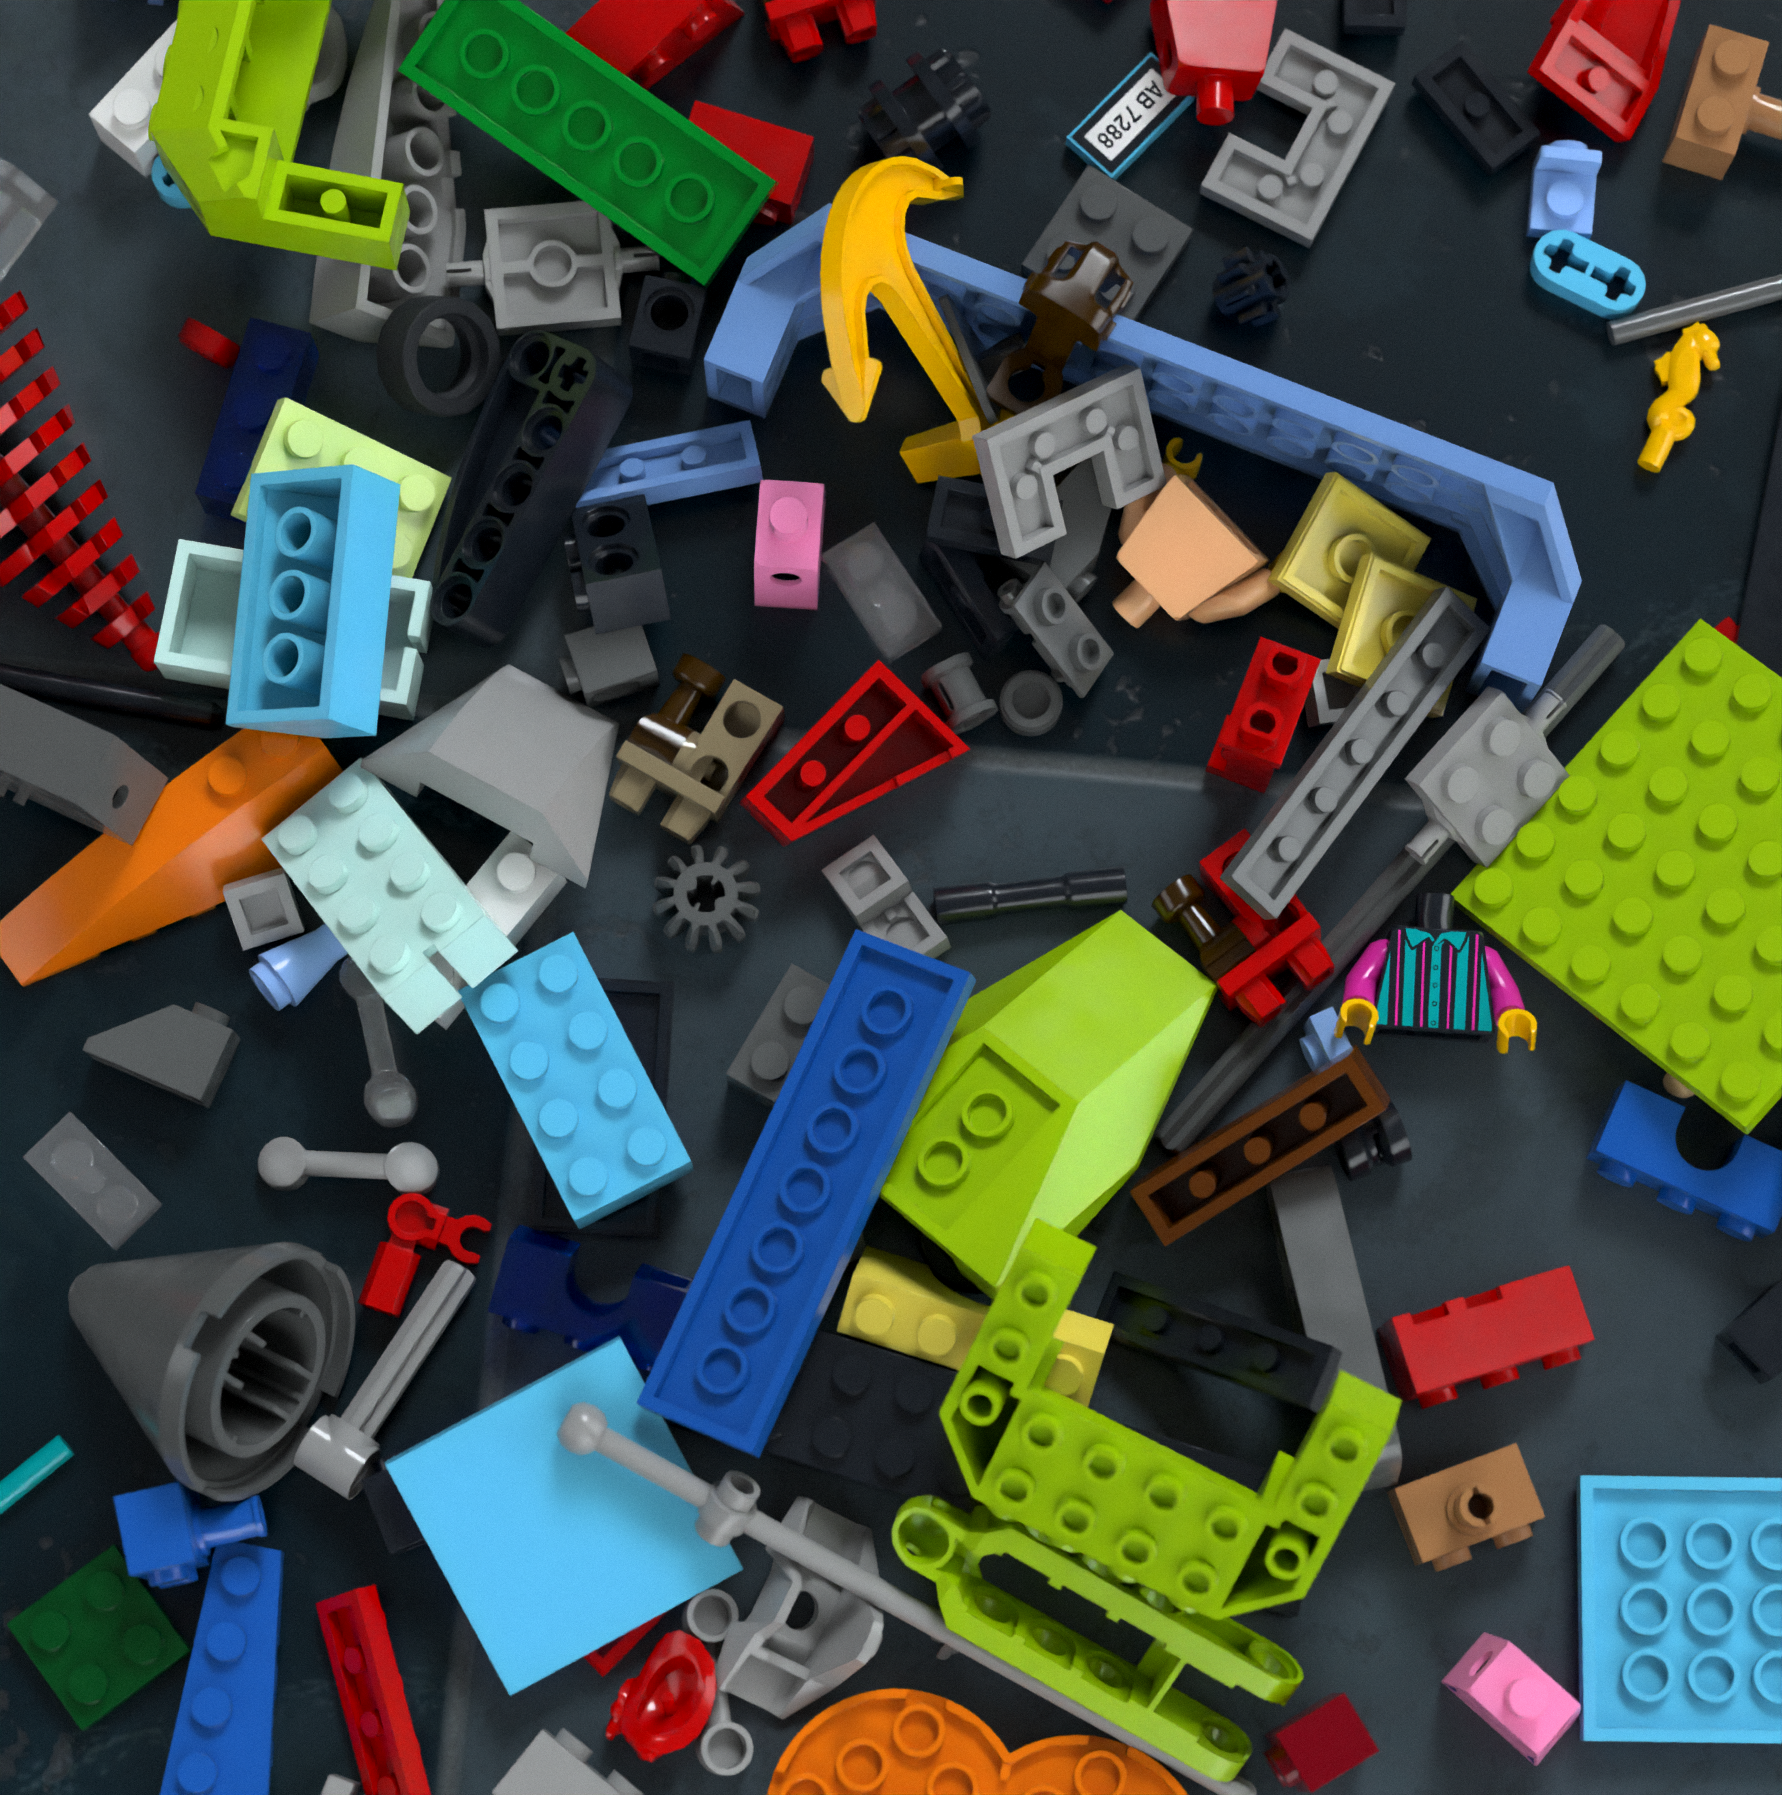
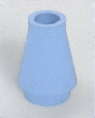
M324 923L310 933L259 954V963L249 969V974L269 1004L277 1011H280L288 1004L296 1007L334 964L348 953Z

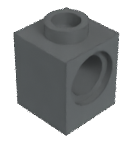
M642 625L596 634L595 628L592 626L564 635L569 655L558 658L570 694L582 690L588 707L660 685L657 668Z

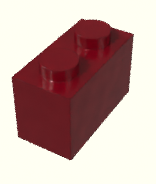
M1343 1692L1327 1695L1265 1733L1264 1735L1271 1748L1262 1754L1282 1787L1287 1785L1291 1788L1295 1785L1298 1792L1312 1793L1380 1750Z

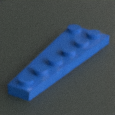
M240 1542L215 1547L160 1795H270L271 1767H273L274 1705L277 1698L278 1680L277 1650L280 1643L284 1552L281 1550Z

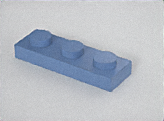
M747 420L608 448L605 450L576 508L645 494L647 505L760 483V480H763L751 422Z

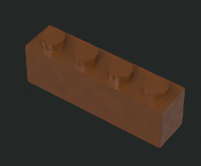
M1354 1045L1143 1176L1136 1182L1130 1193L1164 1246H1167L1381 1114L1387 1109L1391 1098L1357 1045Z

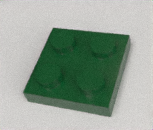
M114 1544L6 1624L82 1731L88 1730L192 1652L189 1644L141 1578L129 1576L126 1557L119 1546Z

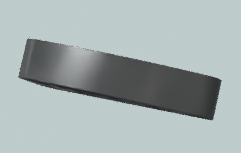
M1330 1164L1285 1172L1267 1183L1265 1187L1293 1332L1332 1345L1343 1352L1326 1396L1340 1370L1388 1393L1332 1167ZM1311 1412L1312 1421H1314L1317 1413ZM1396 1423L1361 1492L1398 1484L1402 1455Z

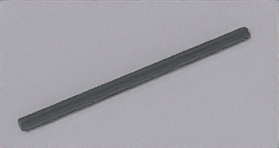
M1603 624L1599 625L1522 714H1526L1544 694L1546 689H1551L1563 699L1562 701L1567 704V707L1543 731L1546 738L1624 649V640L1610 627ZM1447 838L1425 865L1416 861L1410 856V852L1406 851L1405 847L1321 942L1334 964V973L1309 991L1303 987L1294 974L1279 990L1280 994L1287 1001V1007L1282 1013L1261 1028L1252 1021L1155 1132L1154 1139L1166 1152L1175 1157L1187 1150L1455 843L1454 840Z

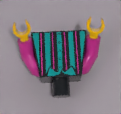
M1421 893L1416 895L1415 927H1392L1385 939L1374 941L1368 945L1346 976L1342 1007L1333 1032L1336 1038L1341 1039L1346 1026L1358 1027L1365 1034L1363 1040L1365 1045L1370 1044L1373 1036L1487 1043L1495 1034L1496 1024L1498 1027L1496 1048L1499 1053L1505 1054L1508 1053L1509 1037L1513 1036L1525 1039L1528 1043L1529 1051L1535 1049L1537 1021L1530 1012L1525 1011L1518 986L1498 952L1485 946L1482 932L1453 929L1455 897L1445 893Z

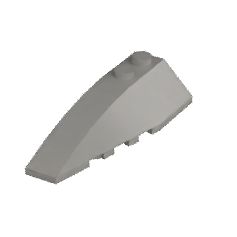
M374 0L348 83L329 169L403 183L410 209L397 271L317 256L309 323L358 342L378 343L381 328L392 311L410 298L429 295L459 298L460 287L448 289L445 262H463L466 237L465 209L456 208L454 178L462 175L460 151L451 150L449 117L455 116L456 111L398 71V68L444 0ZM435 319L429 323L421 335L418 346L449 348L454 346L455 331L453 326L447 320Z

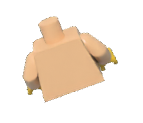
M1181 438L1172 439L1166 447L1162 463L1166 485L1125 505L1122 513L1118 537L1123 546L1116 558L1135 579L1112 601V604L1118 613L1135 628H1139L1160 606L1176 621L1192 618L1197 622L1207 624L1244 616L1276 597L1279 592L1285 593L1268 581L1282 552L1272 561L1268 569L1263 568L1270 561L1268 557L1194 482L1193 479L1196 478L1201 466L1202 453L1197 454L1195 460L1187 464L1180 463L1174 458L1182 448L1184 440Z

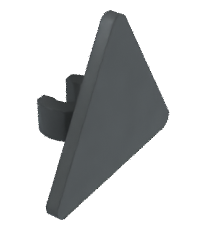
M945 294L939 297V303L988 423L992 425L1000 421L1001 407L988 399L986 395L987 387L1004 358L1017 349L1025 348L1026 343L1019 332L1002 339L991 348L986 349L949 294ZM1020 370V371H1018V372H1015V373H1013L1011 376H1013V375H1015V374H1018V373H1020V372H1022V371H1024V370Z

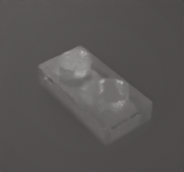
M875 522L821 554L822 563L888 664L942 631V624Z
M70 1111L23 1156L115 1250L130 1238L163 1205Z

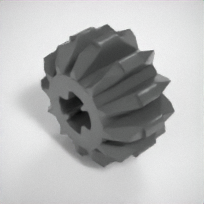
M695 845L691 847V857L694 865L687 867L677 856H672L668 860V866L678 878L677 880L665 876L655 879V889L669 897L653 904V911L657 917L674 916L663 929L668 939L675 938L688 929L685 938V949L694 953L699 947L701 936H709L711 951L713 954H717L723 951L720 934L724 931L737 943L745 940V932L736 919L747 922H756L758 920L759 910L744 901L759 896L761 894L760 885L758 882L752 881L741 882L750 871L749 863L744 859L725 869L728 862V849L726 847L719 846L711 863L705 862L702 847ZM712 887L714 896L719 892L724 894L723 897L715 900L714 911L702 912L700 903H697L694 907L689 904V902H694L699 898L698 889Z

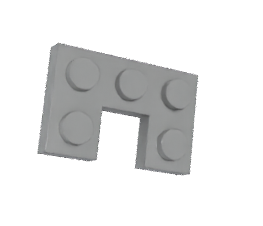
M1284 29L1266 63L1263 77L1256 90L1308 115L1285 160L1229 133L1203 180L1199 193L1310 249L1387 104L1395 83Z
M1124 364L972 436L1001 554L1015 559L1067 534L1053 475L1091 457L1102 505L1114 509L1130 504L1166 485L1147 395L1139 367Z

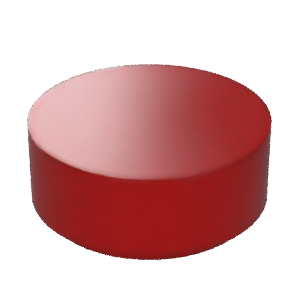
M190 317L187 318L177 335L178 341L224 369L232 368L243 350L225 336Z

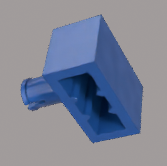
M175 1482L113 1497L129 1576L149 1580L150 1587L159 1586L160 1589L196 1582L199 1580L197 1569L208 1567L212 1564L210 1548L257 1536H267V1524L259 1495L251 1496V1498L202 1509L199 1493L184 1486L181 1482Z

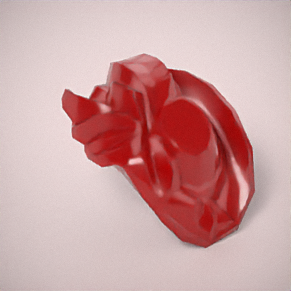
M681 1630L666 1633L660 1639L649 1655L639 1676L626 1679L619 1688L618 1698L611 1704V1719L606 1727V1737L609 1741H612L615 1736L622 1733L626 1742L634 1748L638 1758L652 1763L663 1754L685 1748L700 1734L711 1715L717 1691L714 1660L699 1639Z

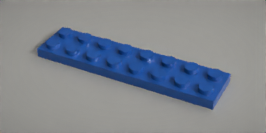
M855 929L637 1400V1405L754 1457H760L977 981L970 972Z

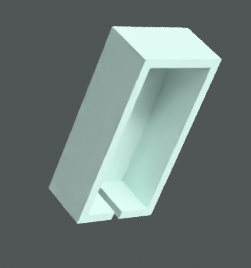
M183 539L178 540L154 663L165 679L229 689L243 560L242 549ZM392 575L378 715L414 721L424 664L419 652L427 654L433 623L430 611L433 587L430 581Z
M360 757L261 840L383 1000L418 1034L462 998L458 990L429 960L433 954L439 951L463 979L474 988L517 953L518 950L378 776L360 767L362 762Z

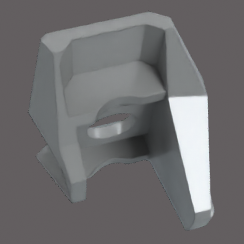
M797 1496L781 1522L783 1525L879 1577L871 1528L854 1523L816 1504L814 1500L808 1497ZM766 1546L765 1550L773 1558L771 1571L751 1614L745 1622H730L715 1668L718 1689L738 1696L781 1719H785L835 1689L864 1666L870 1657L876 1654L883 1639V1609ZM799 1591H806L814 1601V1614L805 1626L796 1629L790 1628L785 1623Z

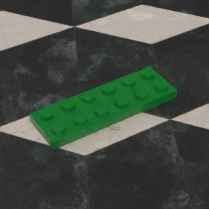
M444 0L398 68V71L706 287L710 285L779 184L519 0Z

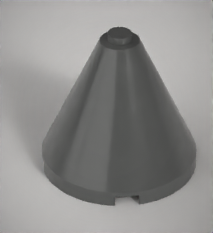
M279 1242L96 1264L81 1273L73 1281L68 1294L71 1319L171 1473L184 1486L212 1499L224 1502L238 1501L260 1493L277 1482L294 1466L295 1454L310 1430L306 1426L314 1414L323 1393L338 1399L346 1378L353 1350L355 1305L350 1283L341 1267L326 1261L321 1256L322 1253L298 1243Z

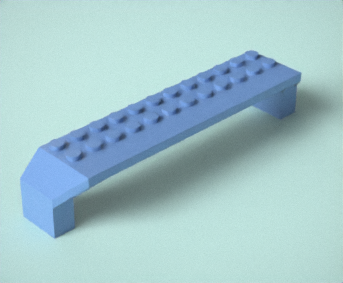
M831 203L746 258L704 357L708 397L766 418L797 342L825 330L821 304L820 267L824 230L832 206ZM905 232L908 251L914 267L950 336L953 335L939 303V297L945 294H949L986 349L991 348L1002 339L1019 332L1027 344L1038 319L1033 312L1018 304L1027 279ZM869 292L865 313L877 308L885 310L881 302ZM1118 314L1113 320L1117 323L1116 327L1107 341H1103L1096 352L1083 343L1076 342L1070 358L1062 371L1063 379L1082 385L1124 364L1139 367L1151 414L1319 479H1323L1327 472H1337L1381 503L1458 532L1495 610L1489 626L1491 629L1485 636L1464 691L1479 697L1490 686L1503 691L1520 713L1529 706L1542 686L1582 582L1553 482ZM1035 364L1031 365V367L1044 372L1043 369Z

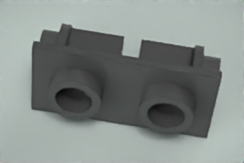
M1041 562L1027 583L1021 584L1017 578L1006 581L998 589L997 594L1001 598L999 608L1003 613L1011 616L1024 634L1031 633L1034 637L1031 644L1052 670L1051 675L1055 681L1065 682L1068 687L1073 688L1079 698H1084L1114 652L1046 562Z

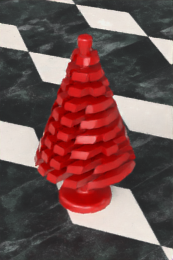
M21 290L0 304V336L29 309ZM38 328L32 330L0 356V386L45 347ZM53 366L0 408V437L61 385ZM68 403L8 455L3 457L0 453V506L3 508L0 512V539L16 525L28 537L24 543L0 562V587H4L44 553L55 567L28 589L22 598L39 608L70 582L79 592L80 596L55 619L73 629L97 610L108 624L90 639L106 649L111 648L121 640L132 653L130 655L131 658L143 671H154L158 669L154 663L160 632L155 633L144 620L155 610L148 591H145L128 605L117 593L140 572L132 553L106 574L94 563L100 555L123 536L115 517L98 529L80 546L68 533L108 498L101 479L92 484L56 516L44 504L46 499L92 461L85 443L82 442L31 486L17 473L75 424Z

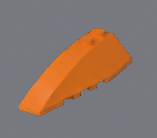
M243 728L164 786L132 846L103 833L0 920V957L19 983L25 987L98 957L101 952L130 940L134 942L157 932L156 929L188 916L193 918L215 909V905L226 901L223 895L224 885L282 867L261 839L340 775L343 770L320 738Z

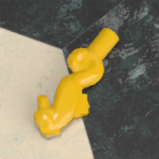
M1697 321L1692 326L1682 329L1683 336L1678 340L1672 352L1667 351L1663 357L1654 361L1655 373L1660 378L1661 386L1668 385V391L1654 400L1648 409L1646 420L1651 433L1637 460V463L1648 471L1659 473L1674 442L1685 439L1695 428L1696 419L1693 413L1684 406L1689 404L1698 394L1700 387V360H1703L1705 366L1710 371L1720 368V361L1717 356V352L1720 349L1719 340L1707 328L1705 323L1700 325Z

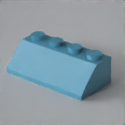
M354 464L251 474L226 725L236 728L317 738L376 736L400 484Z

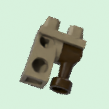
M683 653L672 672L674 679L680 684L658 714L653 713L639 720L628 741L625 740L616 755L620 769L615 776L609 797L614 803L634 814L640 815L655 788L669 795L675 800L660 823V827L673 837L687 845H691L706 828L710 820L717 824L719 823L728 808L727 806L740 789L768 741L774 738L785 721L783 706L734 679L703 732L700 734L687 727L701 697L707 699L716 697L726 678L702 660Z

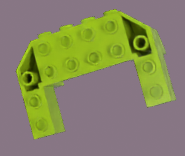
M179 0L178 21L172 45H169L166 51L163 65V81L158 101L154 104L151 111L148 137L150 141H154L163 166L209 234L221 238L397 271L410 216L403 183L293 163L332 0Z
M1035 1218L939 1412L972 1498L986 1504L987 1508L994 1515L1010 1522L1019 1521L1045 1534L1049 1541L1058 1548L1068 1552H1081L1106 1565L1108 1570L1121 1580L1130 1583L1140 1582L1166 1595L1174 1606L1188 1613H1201L1213 1620H1218L1304 1598L1392 1434L1402 1400L1340 1370L1295 1457L1293 1458L1279 1450L1256 1493L1044 1386L1064 1342L1053 1337L1096 1247Z

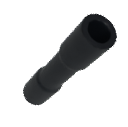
M1123 866L1073 871L1058 877L1007 883L979 882L933 888L938 926L991 920L997 916L1059 908L1077 910L1127 904L1128 902Z

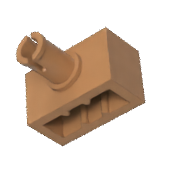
M1709 24L1696 50L1662 162L1722 180L1736 155L1741 135H1745L1747 130L1782 140V100L1760 94L1761 87L1756 86L1769 42Z
M1517 1443L1387 1492L1414 1564L1419 1565L1431 1560L1436 1572L1473 1559L1468 1546L1492 1538L1496 1549L1532 1537L1533 1533L1529 1523L1545 1518Z

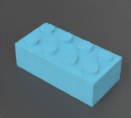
M574 932L491 973L474 988L467 985L458 990L471 1020L579 1230L694 1171L690 1157Z

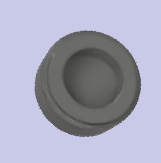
M1036 670L1021 671L1009 678L1001 690L999 711L1002 720L1009 729L1023 736H1038L1051 730L1058 722L1063 706L1062 692L1056 681L1046 673Z

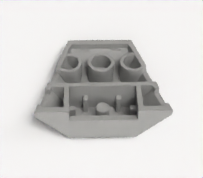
M508 664L362 759L360 767L415 797L418 796L425 785L532 842L530 859L586 888L619 723Z

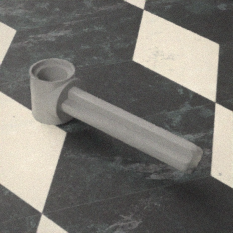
M447 1260L443 1262L341 1418L333 1414L329 1417L324 1415L308 1431L295 1454L294 1465L348 1500L353 1499L363 1489L361 1480L372 1476L374 1471L371 1464L381 1457L380 1445L373 1438L475 1285L476 1277L469 1270L454 1261Z

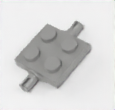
M585 201L484 209L487 241L483 251V260L445 262L448 289L485 285L486 292L494 305L496 333L498 336L525 334L535 329L553 332L621 326L619 288L623 273L660 271L659 255L656 251L648 246L620 248V243L611 227V220Z
M1488 686L1405 778L1407 783L1422 799L1429 820L1412 841L1405 846V850L1410 852V856L1425 865L1445 840L1450 838L1459 844L1474 863H1479L1488 868L1513 840L1521 827L1530 821L1560 787L1561 783L1570 776L1548 749L1543 731L1567 707V704L1562 701L1563 699L1551 689H1546L1544 694L1523 715L1516 709L1503 691Z

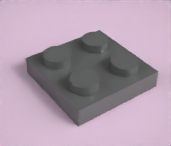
M1088 165L1022 263L1021 272L1027 276H1030L1032 272L1041 273L1046 267L1047 259L1065 241L1081 244L1097 241L1118 255L1121 267L1134 282L1131 288L1132 295L1124 310L1117 314L1136 321L1191 239L1193 229ZM1069 254L1066 256L1054 277L1063 279L1068 275L1075 265L1072 256ZM1116 284L1106 293L1097 291L1095 294L1096 302L1107 309L1121 287Z

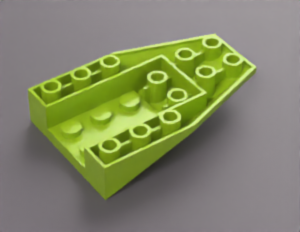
M1119 910L968 999L880 1191L879 1197L952 1257L959 1272L994 1301L1035 1218L1077 1237L1138 1169L1218 989L1216 983L1126 913Z

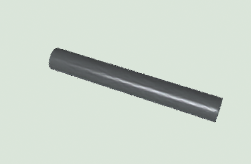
M1782 274L1608 321L1606 328L1609 340L1615 346L1695 324L1697 321L1702 322L1782 300Z

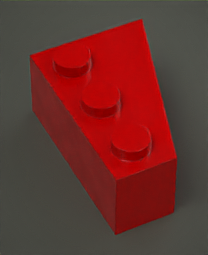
M599 0L566 34L642 88L648 90L745 13L734 0Z
M1570 1265L1495 1287V1289L1467 1298L1460 1297L1441 1303L1442 1306L1410 1315L1409 1312L1389 1319L1377 1329L1400 1400H1402L1401 1403L1418 1398L1422 1410L1459 1398L1455 1387L1457 1385L1480 1379L1483 1390L1520 1379L1517 1366L1541 1359L1544 1370H1549L1580 1360L1582 1357L1578 1347L1595 1340Z

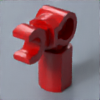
M407 1193L399 1196L392 1202L388 1210L387 1223L392 1234L389 1243L379 1242L357 1303L374 1311L399 1318L421 1259L420 1255L414 1253L416 1244L431 1250H435L437 1244L448 1247L451 1256L459 1263L467 1266L478 1265L480 1255L465 1250L461 1246L460 1237L466 1230L470 1229L489 1234L492 1224L485 1218L477 1215H465L459 1219L449 1217L450 1209L430 1202L428 1198L421 1194Z

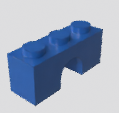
M1627 1080L1616 1088L1586 1155V1159L1600 1164L1597 1170L1599 1175L1625 1187L1632 1188L1635 1181L1659 1191L1656 1200L1675 1211L1692 1215L1696 1208L1718 1218L1715 1225L1717 1229L1743 1241L1751 1242L1754 1235L1763 1239L1775 1232L1782 1216L1781 1150L1745 1134L1733 1142L1727 1158L1720 1169L1707 1171L1695 1168L1682 1158L1676 1146V1129L1686 1107Z

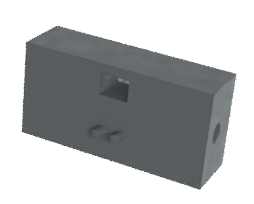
M0 684V796L4 797L7 790L13 791L16 794L12 801L21 806H24L27 799H30L132 846L169 778L114 734Z

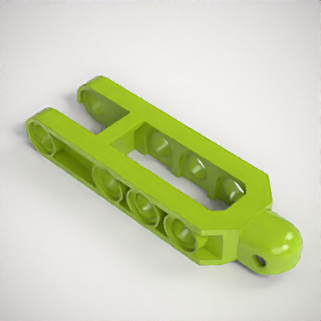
M927 1494L909 1499L897 1512L892 1527V1543L896 1553L906 1566L936 1582L939 1604L947 1629L1216 1781L1228 1782L1234 1780L1253 1752L1252 1743L1235 1723L1171 1687L1184 1665L1188 1663L1232 1689L1237 1684L1269 1702L1278 1703L1283 1707L1304 1678L1300 1665L1287 1651L1233 1619L1226 1617L1213 1620L1201 1613L1185 1612L1174 1606L1166 1595L1140 1582L1130 1583L1121 1580L1113 1575L1106 1565L1081 1552L1062 1550L1051 1543L1045 1534L1019 1521L1010 1522L997 1517L987 1508L986 1504L975 1506L970 1514L943 1498ZM907 1548L910 1549L911 1551H913L917 1556L912 1555V1554L907 1550ZM1004 1552L1048 1576V1584L1059 1590L1062 1585L1106 1609V1617L1118 1622L1122 1618L1155 1637L1138 1665L1135 1666L984 1580L978 1563L985 1555L996 1553L1002 1557Z

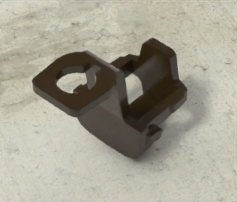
M1065 241L1047 259L1046 267L1041 273H1031L1023 286L1024 291L1018 304L1033 312L1038 319L1025 348L1017 349L1004 358L987 387L986 395L991 402L1016 416L1060 395L1063 387L1062 371L1070 358L1076 342L1079 341L1096 352L1103 341H1107L1117 325L1113 320L1117 313L1122 312L1132 295L1131 288L1134 283L1121 267L1118 255L1097 241L1090 242L1089 244ZM1068 254L1072 256L1075 265L1068 275L1063 279L1054 277ZM1116 284L1119 285L1121 288L1107 309L1096 302L1095 294L1097 291L1106 293ZM1035 364L1044 370L1041 376L1044 384V393L1035 401L1023 402L1016 399L1010 393L1008 379L1013 373L1020 370L1028 371L1031 365Z

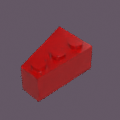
M878 660L742 798L739 804L785 847L969 751L970 748Z

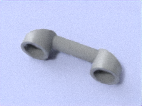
M283 1136L267 1143L258 1158V1171L263 1181L271 1188L284 1192L301 1187L309 1176L388 1179L394 1189L402 1195L407 1193L425 1195L434 1188L440 1173L439 1164L434 1154L425 1146L414 1142L401 1143L393 1147L388 1154L306 1150L293 1138Z
M707 1589L693 1596L683 1608L681 1622L684 1632L702 1642L714 1660L715 1668L723 1647L722 1640L726 1638L730 1622H738L739 1612L734 1599L726 1592L718 1589ZM717 1688L711 1715L695 1741V1753L699 1762L706 1770L721 1776L737 1774L747 1767L753 1755V1742L750 1734L744 1727L731 1722L728 1692Z

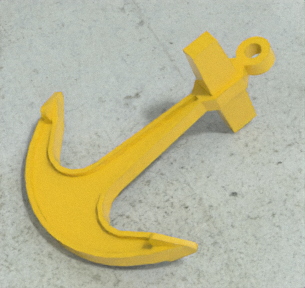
M898 156L867 164L853 172L842 184L829 211L821 250L820 286L823 322L832 368H828L823 372L822 383L851 422L861 423L866 419L882 371L880 361L869 358L865 308L867 295L871 292L881 302L957 419V421L905 438L899 453L916 482L936 481L938 475L956 478L981 474L972 436L1014 417V415L1001 409L1000 421L992 425L988 423L962 357L914 267L905 235V214L909 204L926 205L941 200L961 199L964 197L963 178H950L938 168L917 158Z

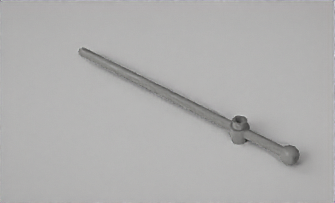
M586 1402L573 1404L557 1431V1436L560 1444L569 1452L584 1455L595 1450L698 1507L700 1516L695 1522V1530L706 1542L724 1547L730 1543L733 1537L745 1533L1118 1740L1142 1751L1149 1757L1216 1794L1256 1795L1255 1786L1242 1777L1236 1775L1234 1780L1228 1782L1209 1778L947 1629L941 1611L758 1511L755 1502L760 1495V1488L748 1475L739 1471H729L725 1474L722 1481H716L711 1485L607 1427L608 1423L605 1414L595 1405Z

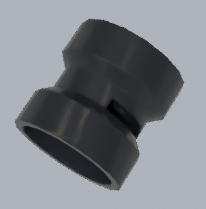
M1391 1101L1384 1112L1333 1143L1342 1170L1350 1182L1369 1176L1375 1166L1385 1163L1395 1167L1412 1160V1152L1406 1130L1396 1107Z

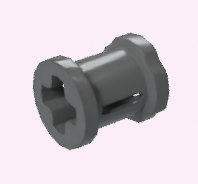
M968 652L954 655L937 663L924 672L920 679L925 689H932L948 719L945 725L956 735L982 724L998 711L995 701L993 699H986L970 669L973 660Z

